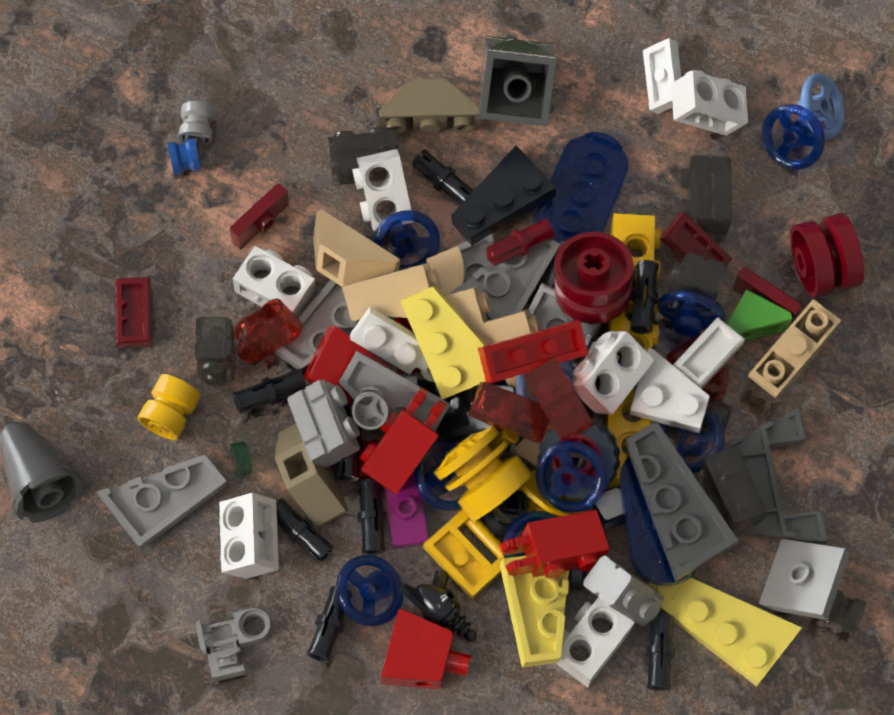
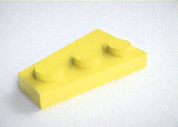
M436 286L400 300L442 400L486 382L478 348L487 344L480 336L478 337L463 320L461 314Z
M526 556L502 558L500 569L522 668L558 663L562 654L565 625L564 612L566 595L569 588V571L556 578H546L545 575L533 578L531 573L509 576L506 565L514 560L526 558Z

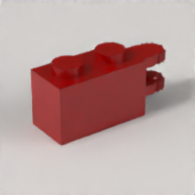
M422 387L417 391L405 409L401 408L398 414L391 411L385 423L380 427L384 431L382 437L377 444L371 440L359 457V459L364 461L360 466L361 470L396 495L439 436L431 427L447 405L439 400L430 409L429 415L424 422L413 416V413L424 402L428 392Z
M597 510L529 522L521 537L507 539L499 545L503 555L525 552L526 558L514 560L506 565L509 576L531 573L533 578L544 575L546 578H556L565 574L566 571L580 569L582 572L591 571L600 557L606 556L610 550Z

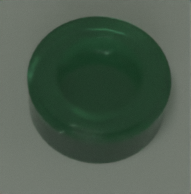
M244 441L230 443L231 459L236 478L250 476L252 469L247 444Z

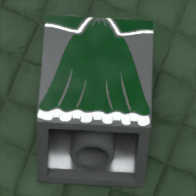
M485 36L481 67L479 118L547 127L557 60L553 45L550 43Z

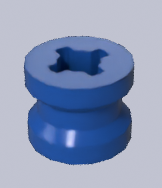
M194 138L187 139L182 144L175 142L167 143L174 176H179L183 171L192 170L193 172L201 171Z

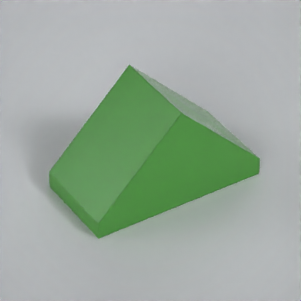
M746 290L727 325L745 338L744 342L785 332L793 318L789 311Z

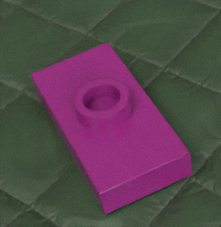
M412 473L397 495L384 487L393 549L421 546L428 540L419 474Z

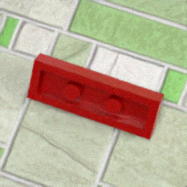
M573 320L478 348L486 383H494L588 355L580 320Z

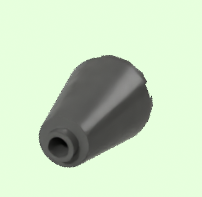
M12 422L3 428L0 434V452L13 508L18 518L23 520V517H28L30 522L38 523L52 519L69 509L66 503L73 496L78 500L84 486L79 474L30 424Z

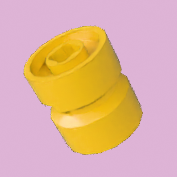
M162 374L151 391L155 400H148L144 404L137 420L142 426L156 435L176 441L186 426L184 415H191L201 398V394L185 381L168 374Z

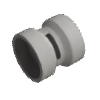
M202 101L183 103L181 106L183 124L179 127V140L185 143L187 139L194 138L196 146L209 145L213 137V129L210 127V124L215 118V108L211 104Z
M373 391L363 392L358 395L352 405L353 418L361 428L367 430L377 429L382 426L388 417V405L384 397Z

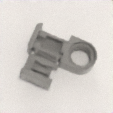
M249 608L232 612L234 619L202 626L200 620L196 622L200 649L203 655L208 656L213 682L246 675L244 664L239 665L237 653H241L240 648L260 644L269 637L271 622L265 611L259 608ZM251 617L261 618L265 622L263 632L255 636L247 634L244 630L246 620Z

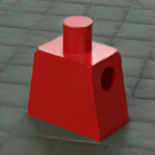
M330 326L325 331L304 374V378L311 384L318 380H325L335 386L338 385L346 395L348 403L345 406L349 407L354 402V399L341 386L339 380L356 350L387 368L389 365L369 350L350 340V336L337 326Z
M398 609L381 674V684L441 689L445 672L466 677L471 655L451 650L454 634L452 631L405 610Z

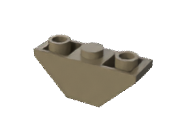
M412 79L379 110V132L387 131L390 134H402L406 131H421L433 134L440 130H455L459 133H468L473 130H480L481 127L479 106L447 79Z
M296 423L280 431L275 452L276 463L288 492L315 527L320 528L349 512L331 466L323 468L310 462Z

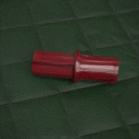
M542 219L540 222L521 231L513 230L510 236L485 249L487 259L493 266H497L520 254L522 256L528 255L530 249L554 238L552 226L546 219Z

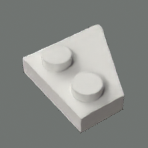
M648 348L647 353L655 361L638 382L630 415L700 433L709 402V395L654 349Z

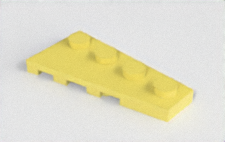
M689 576L676 582L664 583L652 580L649 583L650 587L664 596V602L660 606L661 613L674 616L673 622L755 686L759 685L802 629L800 626Z

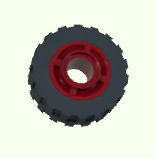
M585 417L567 419L549 430L544 436L545 439L540 442L538 448L540 452L537 455V462L540 465L538 470L540 475H543L546 485L552 487L558 495H565L569 499H586L600 493L616 477V471L620 467L621 462L619 460V454H621L620 447H617V439L614 434L611 435L608 431L609 428L597 423V420L592 418L588 420ZM573 449H580L586 454L587 464L585 467H578L572 462L571 453Z

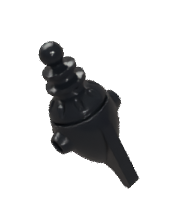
M435 571L431 584H419L416 588L404 584L399 588L400 592L422 611V616L428 621L441 627H451L450 631H457L458 637L464 634L465 639L469 642L476 639V632L473 629H468L471 623L465 622V615L460 616L461 607L460 603L457 602V598L450 589L445 588L449 577L446 571Z

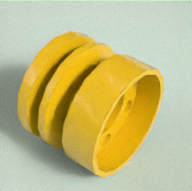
M494 425L481 432L473 433L460 442L446 455L442 464L433 472L439 480L447 477L452 472L456 474L445 486L448 491H452L463 484L466 486L467 490L457 503L472 521L481 518L501 504L532 475L518 455L509 457L501 462L498 456L508 445L505 439L489 447L488 444L499 433Z

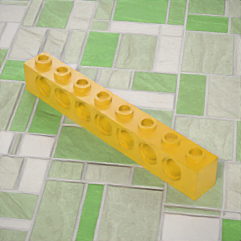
M614 213L610 235L624 242L629 250L636 249L643 254L642 257H632L634 264L632 281H636V265L641 260H650L659 264L657 281H659L660 260H654V249H660L661 240L659 238L661 237V228H655V216ZM645 286V290H644V298H643V308H644V309H645V298H646V289H647V286ZM660 294L658 303L654 305V313L659 312ZM631 299L627 309L619 317L608 322V332L627 331L646 352L648 348L652 349V346H658L659 325L652 324L653 330L649 334H639L630 330L632 322L625 315L633 312V302ZM636 389L630 391L613 414H605V426L614 432V436L617 439L616 444L617 447H620L621 453L619 454L621 462L620 467L616 471L617 475L605 489L614 486H620L623 489V473L631 459L623 452L622 447L625 446L627 438L651 424V420L640 418L637 422H629L623 417V413L631 409Z

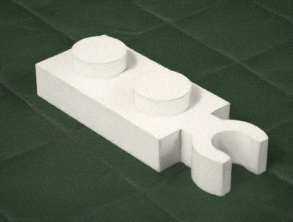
M369 307L350 333V340L408 374H411L414 368L417 367L421 370V374L426 380L434 382L414 332Z

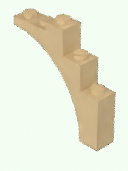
M429 263L352 283L343 286L342 290L351 321L360 320L369 307L387 317L407 318L400 300L432 286L441 289V284L436 269H431ZM479 286L444 295L461 314L468 326L487 345L541 330L537 316H531L529 309L488 320L487 313L491 312L490 302L486 292H480ZM536 370L530 372L527 379L526 388L530 401L538 392L533 375L537 374ZM517 376L505 379L509 387L516 388ZM546 401L539 411L543 412L542 409L547 408ZM521 408L525 422L534 421Z

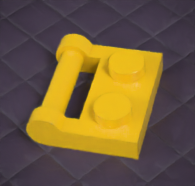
M463 509L423 544V549L472 600L502 574L500 569L502 558L519 557L517 553L503 555L499 547L502 542L480 519L472 521ZM467 526L494 554L497 560L493 564L459 531L462 527Z

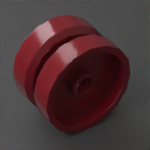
M844 213L823 217L819 226L814 221H807L792 226L790 231L792 258L799 281L810 298L831 294L834 286L839 290H847L862 285L864 281L863 255L856 231Z
M596 231L580 233L571 237L559 248L554 266V291L556 303L562 312L573 320H580V322L587 324L606 323L619 317L629 306L633 287V258L625 243L613 235Z

